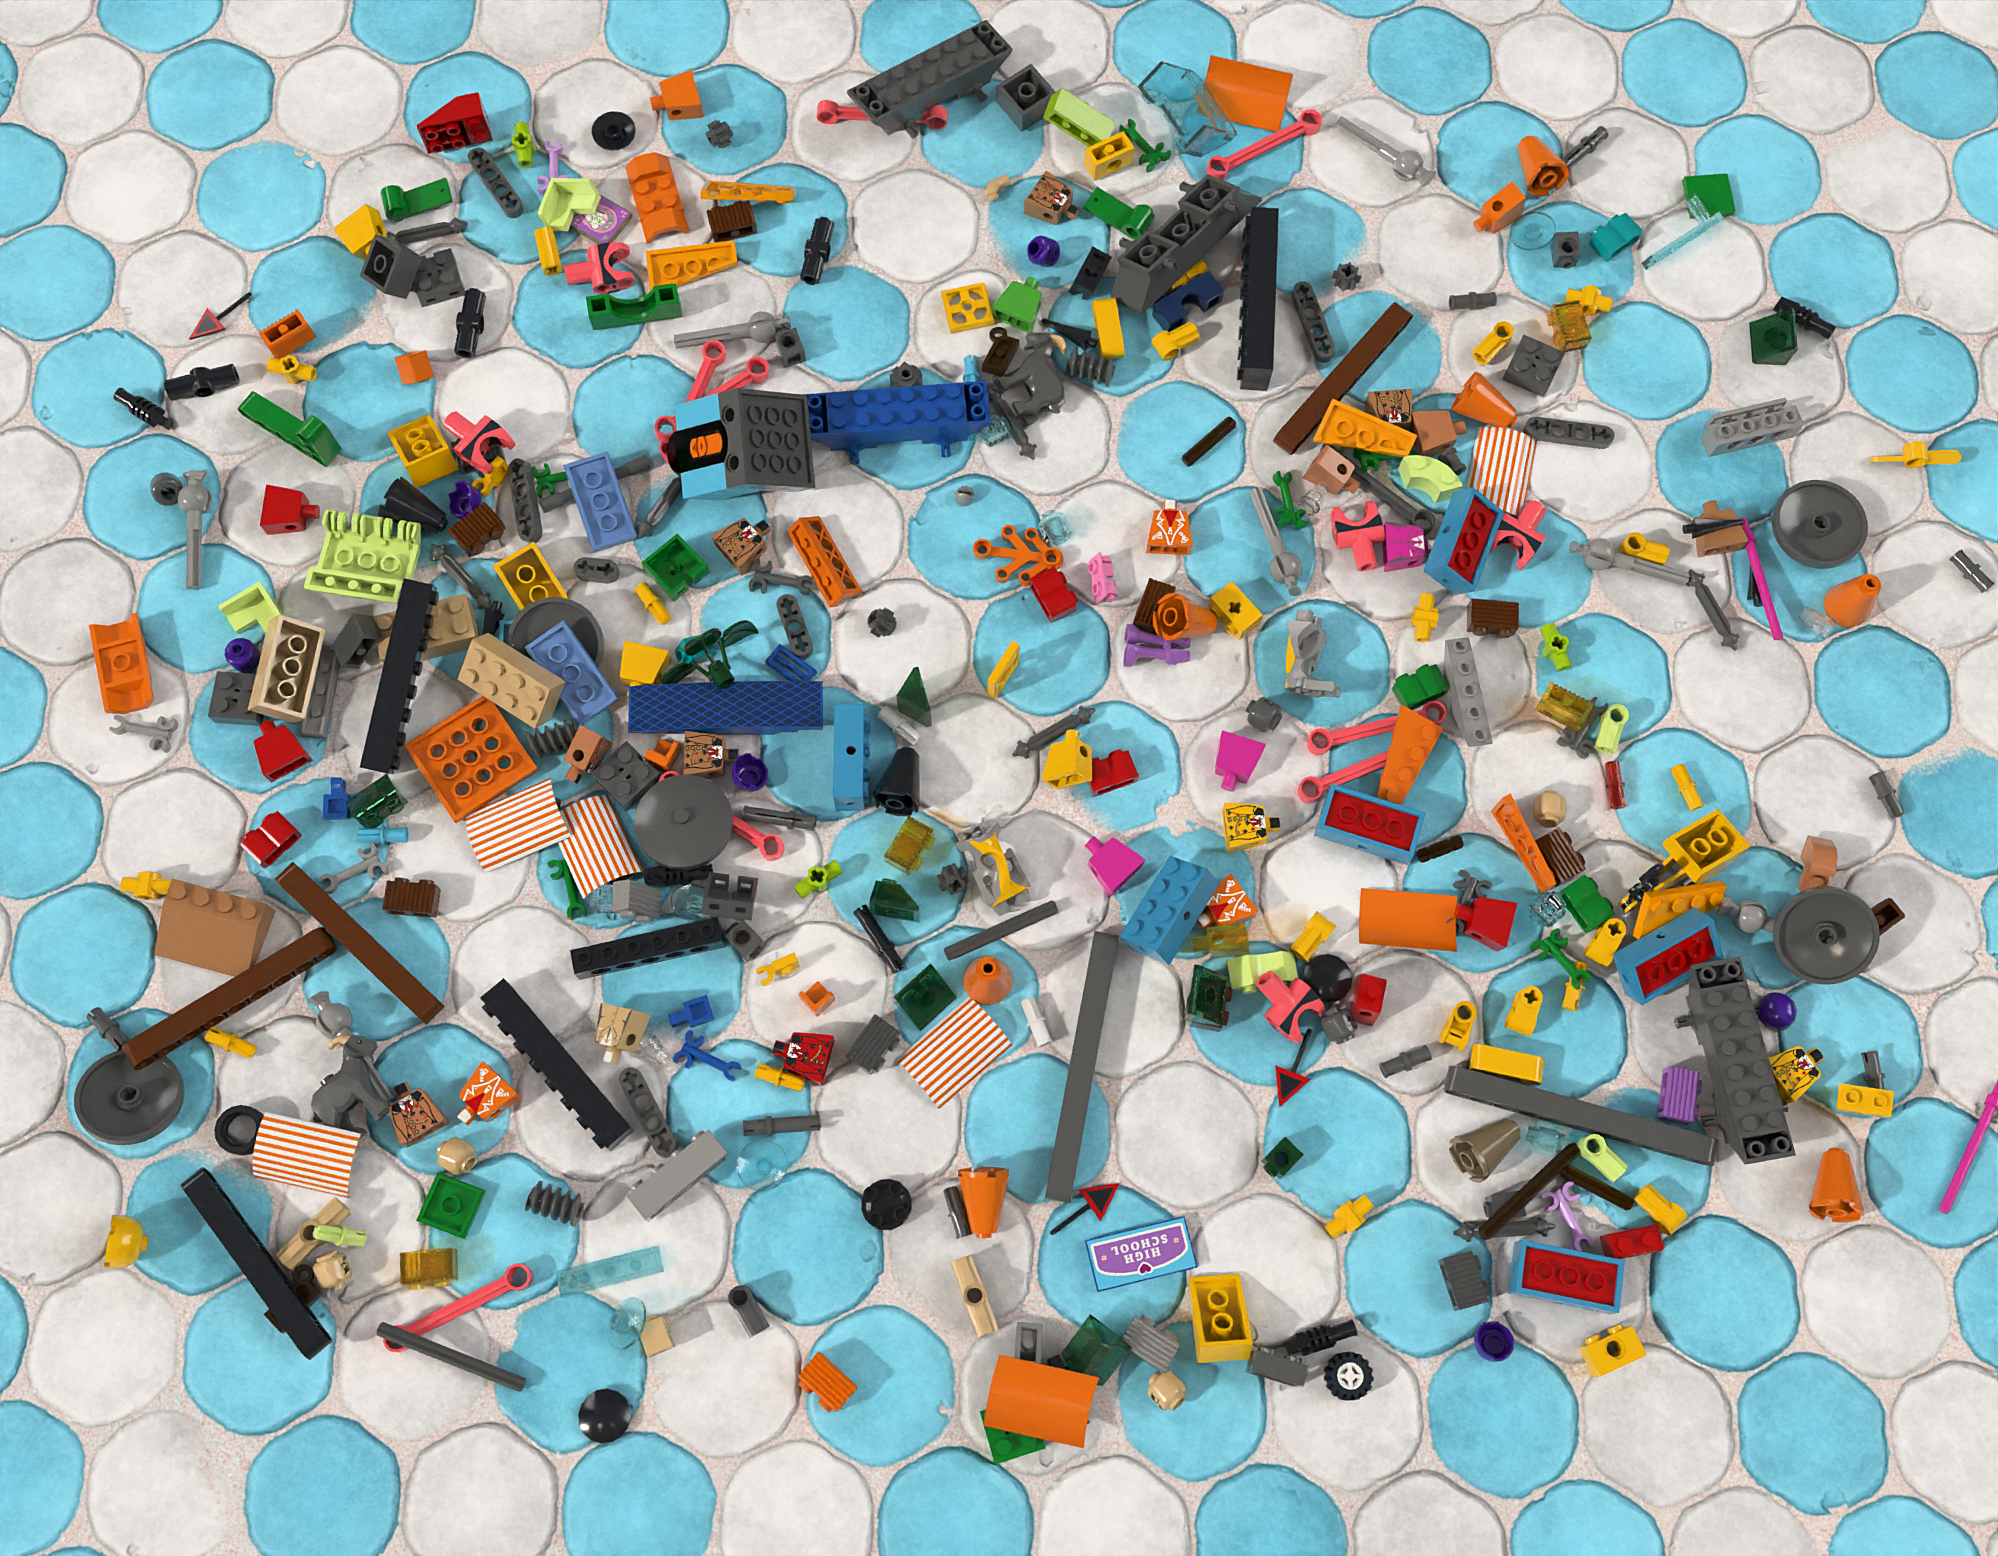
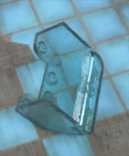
M1161 61L1138 85L1142 92V99L1148 104L1152 103L1161 107L1165 112V119L1175 127V134L1177 136L1174 138V146L1179 153L1188 154L1193 157H1202L1229 143L1237 135L1231 122L1201 78L1194 71Z

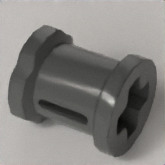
M1456 448L1447 449L1438 456L1437 460L1447 465L1458 476L1466 470V466L1460 462L1456 455Z

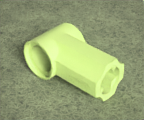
M1620 704L1612 705L1601 715V725L1594 746L1599 752L1605 754L1616 753L1624 723L1629 718V713L1625 706ZM1610 714H1616L1619 722L1612 720Z
M1600 1135L1584 1136L1576 1143L1581 1151L1579 1156L1583 1159H1588L1610 1182H1614L1626 1171L1628 1166L1606 1145L1605 1140ZM1588 1141L1593 1142L1595 1146L1594 1153L1588 1150Z

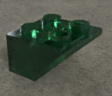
M385 774L345 801L353 817L364 828H377L384 822L385 818L391 814L394 815L401 812L404 806L409 803L388 774Z

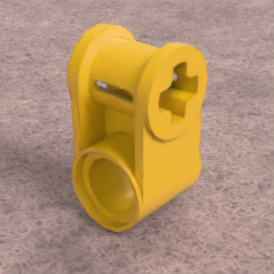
M1611 918L1600 924L1593 938L1588 943L1584 955L1600 965L1608 967L1613 960L1612 954L1617 952V948L1626 933L1624 922L1617 918ZM1609 927H1612V928H1613L1612 933H1613L1614 935H1611V934H1610L1611 929H1610Z
M1528 986L1515 994L1505 1021V1028L1529 1037L1531 1036L1543 1000L1542 992L1537 987ZM1529 994V999L1532 1000L1531 1003H1527L1528 999L1524 997L1525 995Z
M1461 1001L1451 1008L1439 1035L1438 1042H1446L1456 1046L1461 1052L1465 1049L1477 1013L1475 1006L1471 1002ZM1458 1008H1464L1467 1011L1468 1018L1466 1020L1458 1016Z

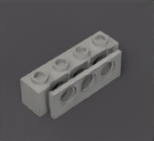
M1785 397L1713 414L1705 424V432L1701 436L1708 457L1793 438L1804 426L1796 405L1783 408L1787 402Z

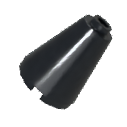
M403 477L397 478L391 484L384 496V499H386L385 507L380 505L378 512L379 517H383L384 520L385 518H391L393 523L399 524L401 520L407 521V523L409 521L420 523L422 531L437 534L439 531L443 532L448 524L447 514Z
M903 747L895 752L872 794L871 802L878 809L879 806L886 808L885 813L890 815L911 816L913 811L917 813L919 810V755L911 747Z

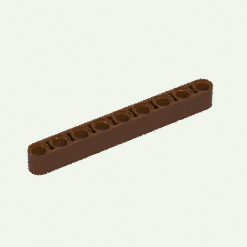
M1394 302L1278 431L1273 442L1289 455H1293L1321 424L1332 399L1341 401L1406 328L1413 314L1397 302Z
M294 862L290 863L274 879L426 1025L445 1007Z
M324 927L316 928L130 1039L122 1046V1050L134 1070L143 1069L336 952L337 946Z

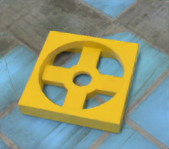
M984 282L941 291V298L951 334L995 325ZM969 293H974L982 299L974 300L970 298ZM960 294L961 301L959 304L949 306L951 300ZM970 304L972 309L967 311L963 306ZM986 308L985 317L976 320L975 311ZM962 313L965 315L967 322L959 324L953 320L952 315Z
M1013 640L988 678L987 695L993 699L997 698L1019 663L1020 644Z

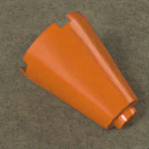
M1534 135L1524 137L1518 144L1517 149L1526 188L1535 197L1550 195L1549 191L1554 188L1557 191L1566 183L1570 175L1568 166L1538 137Z
M1475 371L1463 385L1464 389L1462 392L1457 394L1452 403L1451 410L1457 414L1495 427H1512L1518 417L1515 415L1516 409L1481 373Z
M1864 574L1833 586L1824 597L1826 615L1830 620L1834 619L1838 622L1837 625L1841 627L1852 628L1861 625L1868 619L1881 590L1880 580L1872 574Z
M1177 593L1163 596L1157 603L1160 604L1158 610L1154 611L1153 626L1156 633L1168 641L1210 635L1217 627V618L1214 613Z
M983 956L973 960L967 966L963 976V984L968 996L978 1004L989 1006L1000 1003L1009 994L1013 982L1012 973L1007 964L993 956Z
M1829 1148L1828 1151L1822 1154L1809 1203V1213L1818 1219L1824 1220V1216L1832 1217V1222L1842 1223L1860 1220V1214L1864 1216V1208L1850 1155L1841 1148Z
M972 1167L961 1168L958 1170V1177L971 1232L977 1234V1238H992V1233H996L998 1230L1009 1178V1169L1003 1167H979V1169H974L972 1172Z

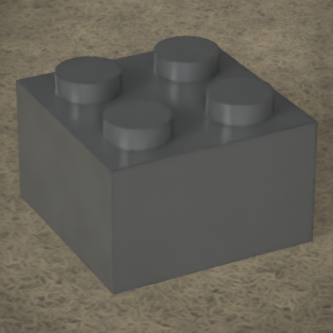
M1030 64L996 86V102L1021 131H1024L1043 119L1050 97L1056 92L1035 67Z
M375 234L360 277L384 294L407 299L422 257L395 239Z

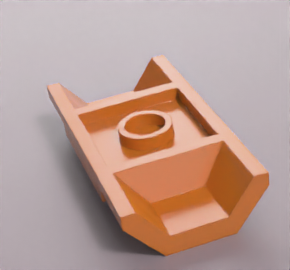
M657 152L633 157L625 169L647 244L651 243L658 234L674 230L684 234L690 233L668 157Z
M133 613L127 621L108 626L99 624L89 625L104 711L112 714H128L148 708L154 701L147 651L144 637L141 633L138 614Z

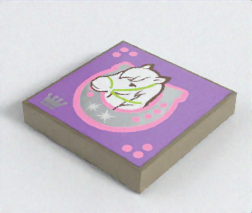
M600 195L601 199L595 214H577L572 220L570 227L597 244L613 243L633 217L632 212Z

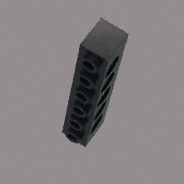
M717 917L570 950L574 974L579 980L725 948L721 923Z

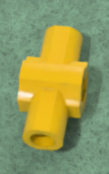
M1588 285L1582 287L1581 291L1568 288L1564 303L1577 305L1576 310L1583 315L1589 316L1590 314H1595L1596 310L1609 312L1613 298L1600 295L1601 290L1597 286Z
M287 355L281 359L270 357L267 362L268 372L284 375L288 383L297 384L303 380L314 382L317 376L315 367L300 364L297 358L292 355Z
M1421 593L1418 606L1413 607L1411 627H1416L1414 640L1417 642H1430L1431 630L1436 629L1439 613L1438 609L1434 608V594Z
M142 871L138 872V877H123L120 889L122 893H135L134 897L154 901L159 898V895L167 894L172 879H162V875L159 873Z
M1364 1194L1353 1203L1348 1200L1332 1213L1334 1218L1324 1225V1228L1334 1240L1345 1231L1350 1234L1366 1221L1363 1216L1370 1212L1374 1206Z

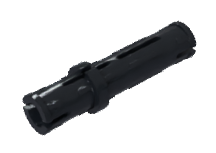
M862 905V910L860 907L857 908L853 914L857 917L878 949L877 954L879 957H883L893 974L898 972L897 969L901 971L906 964L895 950L896 945L894 942L889 941L867 905Z

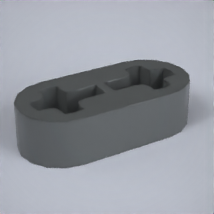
M583 557L574 563V572L577 578L582 581L609 584L619 578V569L612 560ZM585 565H588L590 570H586L585 573H582L581 569H584ZM608 568H611L612 572H610L608 576H605V573L603 571H607Z

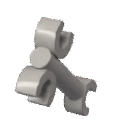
M114 715L113 718L121 722V725L117 728L110 727L109 730L116 735H122L127 731L151 736L153 738L150 740L149 747L156 751L158 744L163 743L161 750L168 753L171 749V743L168 740L171 739L172 733L177 730L179 723L176 719L172 718L170 725L165 726L167 719L160 716L157 720L159 728L130 723L121 715Z
M369 843L372 849L369 854H365L361 848L358 849V854L364 861L334 876L324 874L319 878L322 883L331 881V885L324 889L327 894L334 893L338 889V884L366 870L369 877L373 880L377 879L374 873L378 868H381L384 874H388V868L380 861L378 857L379 850L374 843Z

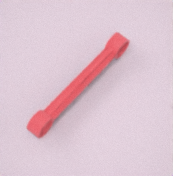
M822 100L817 105V120L823 124H834L838 119L870 121L859 107L839 106L832 100ZM936 105L924 111L923 118L914 123H926L931 129H943L947 126L948 111L945 107Z
M1313 109L1305 110L1302 112L1299 121L1226 158L1223 156L1210 158L1207 164L1206 175L1209 174L1218 179L1225 180L1229 170L1301 134L1315 135L1319 131L1322 121L1320 113ZM1312 119L1317 125L1308 124L1306 121L1303 122V120ZM1214 165L1222 166L1225 169V171H1216L1213 168L1211 169L1210 167Z
M710 340L703 345L704 361L686 402L703 397L715 368L725 362L726 352L724 345L720 341ZM711 349H718L721 355L717 358H710L707 352ZM679 430L677 438L670 443H660V453L665 462L674 464L682 460L684 457L682 443L688 430ZM675 445L679 452L671 456L666 455L665 448Z
M762 357L749 359L746 363V370L706 396L734 388H743L751 382L756 384L765 382L769 374L768 362ZM760 366L763 368L764 373L753 374L751 372L752 367ZM661 416L655 421V436L659 441L670 443L677 438L676 416ZM662 425H670L673 427V432L663 434L660 432Z
M1429 701L1422 710L1414 711L1437 725L1443 722L1447 714L1445 706L1439 701ZM1430 707L1436 708L1440 712L1438 721L1430 720L1426 716V712L1430 710ZM1398 716L1332 732L1323 728L1315 729L1307 739V748L1315 755H1324L1331 746L1392 732ZM1317 735L1325 737L1327 739L1325 748H1316L1312 744V740Z
M1387 751L1319 779L1312 776L1304 778L1297 789L1299 799L1305 803H1315L1319 800L1322 793L1328 790L1331 783L1340 786L1383 768L1386 762ZM1306 783H1312L1317 787L1315 797H1308L1303 793L1302 789L1306 786Z
M667 771L661 775L659 782L680 774L675 771ZM733 815V832L757 846L764 859L776 861L784 854V844L779 836L775 834L765 835ZM775 840L778 842V852L776 854H766L767 851L764 849V844L767 841Z
M513 1264L507 1268L503 1277L407 1326H394L422 1336L510 1290H526L533 1281L532 1270L523 1264ZM520 1267L527 1272V1281L524 1285L516 1287L511 1282H513V1274L517 1271L516 1268ZM383 1338L384 1346L391 1352L401 1353L409 1349L404 1346L393 1348L391 1345L393 1342Z

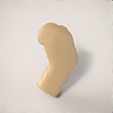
M1006 174L989 181L984 190V195L987 196L989 202L999 198L997 194L999 189L1010 185L1008 175Z

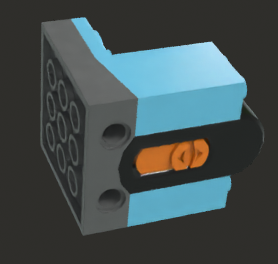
M734 388L675 405L677 430L669 438L667 459L672 471L677 475H681L683 499L719 501L758 491L800 492L815 488L807 395Z

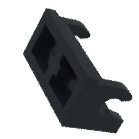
M1092 246L1068 293L1074 295L1077 291H1080L1084 294L1082 296L1083 300L1088 299L1090 294L1093 295L1112 257Z

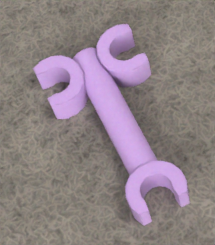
M557 140V147L555 148L550 147L549 141L545 142V148L549 154V179L545 176L537 177L539 184H545L543 187H537L540 195L545 194L551 178H569L567 175L558 177V156L563 152L560 140Z
M1573 1182L1563 1184L1557 1191H1547L1540 1194V1199L1549 1197L1552 1201L1551 1206L1545 1208L1546 1212L1553 1211L1559 1206L1574 1237L1572 1241L1573 1250L1582 1251L1579 1246L1580 1240L1585 1241L1588 1248L1594 1246L1592 1238L1583 1234L1568 1202H1573L1580 1198L1579 1194L1570 1196L1567 1193L1568 1187L1574 1185Z

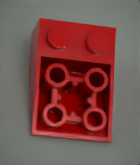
M479 92L455 97L417 125L428 154L440 153L444 150L462 148L473 144H482L493 140L489 119Z

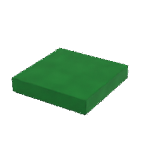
M1727 173L1684 176L1682 183L1690 219L1734 215L1736 211Z
M437 1172L416 1221L466 1239L486 1190Z

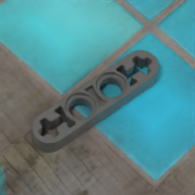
M480 147L470 150L468 160L471 167L504 214L509 218L521 216L524 208L519 196L486 150ZM475 158H481L484 162V165L481 166L480 162ZM489 171L496 173L493 178L487 179L484 177L485 173ZM499 187L507 188L504 194H496V190ZM509 199L514 206H516L515 209L509 207L507 202Z
M1298 282L1293 288L1292 300L1311 351L1317 361L1322 363L1328 362L1332 359L1335 351L1333 340L1312 286L1307 282ZM1299 290H1302L1303 293H1306V296H1305V301H1306V302H1304V303H1303L1304 297H1303L1302 293H1299ZM1311 308L1316 314L1309 317L1304 314V309ZM1318 327L1323 331V334L1320 336L1313 335L1311 329ZM1322 341H1323L1322 346H1323L1324 350H1326V351L1328 350V353H1327V354H1325L1323 351H1320V349H1321V343H1320V342H1322Z
M1544 417L1529 418L1523 428L1524 434L1531 436L1537 441L1596 449L1608 448L1615 437L1614 431L1608 426ZM1532 425H1536L1537 432L1531 427ZM1552 428H1561L1563 435L1556 436L1553 434ZM1582 430L1586 434V438H1577L1574 431ZM1600 434H1604L1605 441L1602 440Z
M516 458L509 464L508 475L518 535L525 542L531 543L534 541L537 543L542 537V525L532 467L528 462ZM524 485H526V493L523 496H521L520 490ZM530 506V513L524 517L525 508Z
M626 1068L619 1076L620 1085L654 1151L663 1158H669L678 1149L677 1141L643 1075L636 1068ZM630 1073L633 1076H638L635 1079V1083L640 1090L634 1092L635 1090L630 1083L625 1084V1081L628 1080L627 1075ZM640 1095H647L650 1099L646 1108H638L636 1106V1099ZM651 1117H659L661 1120V1126L655 1131L649 1130L647 1122ZM665 1129L667 1133L662 1134L667 1142L672 1141V1144L669 1146L670 1151L668 1152L664 1149L659 1150L662 1142L658 1137L655 1140L653 1139V1136L660 1135Z

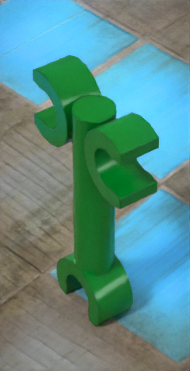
M1132 119L1128 120L1127 125L1130 127L1129 129L1124 128L1123 125L1119 126V133L1124 131L1126 136L1130 137L1145 153L1140 156L1139 164L1141 165L1144 162L1150 163L1146 166L1147 173L1153 171L1155 164H1158L1160 161H1167L1171 157V150L1165 153L1161 152L1164 149L1163 142L1158 143L1154 150L1135 130L1136 124Z
M1411 448V451H1410V453H1409L1408 456L1416 455V454H1417V451H1416V450H1413V451H1412V448ZM1357 449L1353 451V457L1359 460L1363 473H1367L1368 466L1378 471L1379 461L1396 458L1403 459V457L1371 453Z
M545 463V470L542 473H538L536 467L532 466L533 475L538 483L536 493L540 499L543 498L542 491L544 489H549L551 495L555 494L552 484L568 480L565 471L551 474L548 464Z
M1277 471L1273 475V481L1280 487L1284 507H1280L1274 512V515L1282 517L1276 525L1284 527L1288 523V525H1294L1302 529L1309 522L1300 518L1306 514V510L1299 509L1296 512L1294 511L1289 488L1292 474L1287 472L1282 478L1281 472Z
M558 860L549 861L548 866L550 868L559 867L556 873L550 874L552 880H558L564 875L570 906L567 908V916L570 920H574L573 912L576 909H580L582 916L586 917L587 911L579 902L575 880L566 860L561 862Z
M1559 928L1551 931L1550 938L1546 937L1543 941H1534L1530 946V951L1543 950L1538 955L1539 961L1546 960L1550 952L1572 977L1571 985L1574 989H1580V983L1577 981L1579 978L1590 983V974L1585 970H1578L1560 950L1568 945V938L1566 937L1563 940L1555 939L1560 935Z

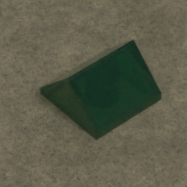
M1790 308L1749 322L1752 363L1787 365L1798 350L1795 310Z
M914 667L896 695L898 712L929 727L932 726L931 709L919 667Z
M929 964L893 997L894 1004L920 1031L957 998L932 964Z
M1194 965L1190 974L1184 1021L1223 1026L1230 977L1201 965Z
M1090 1314L1061 1354L1070 1371L1100 1377L1097 1385L1103 1386L1131 1350L1132 1346Z

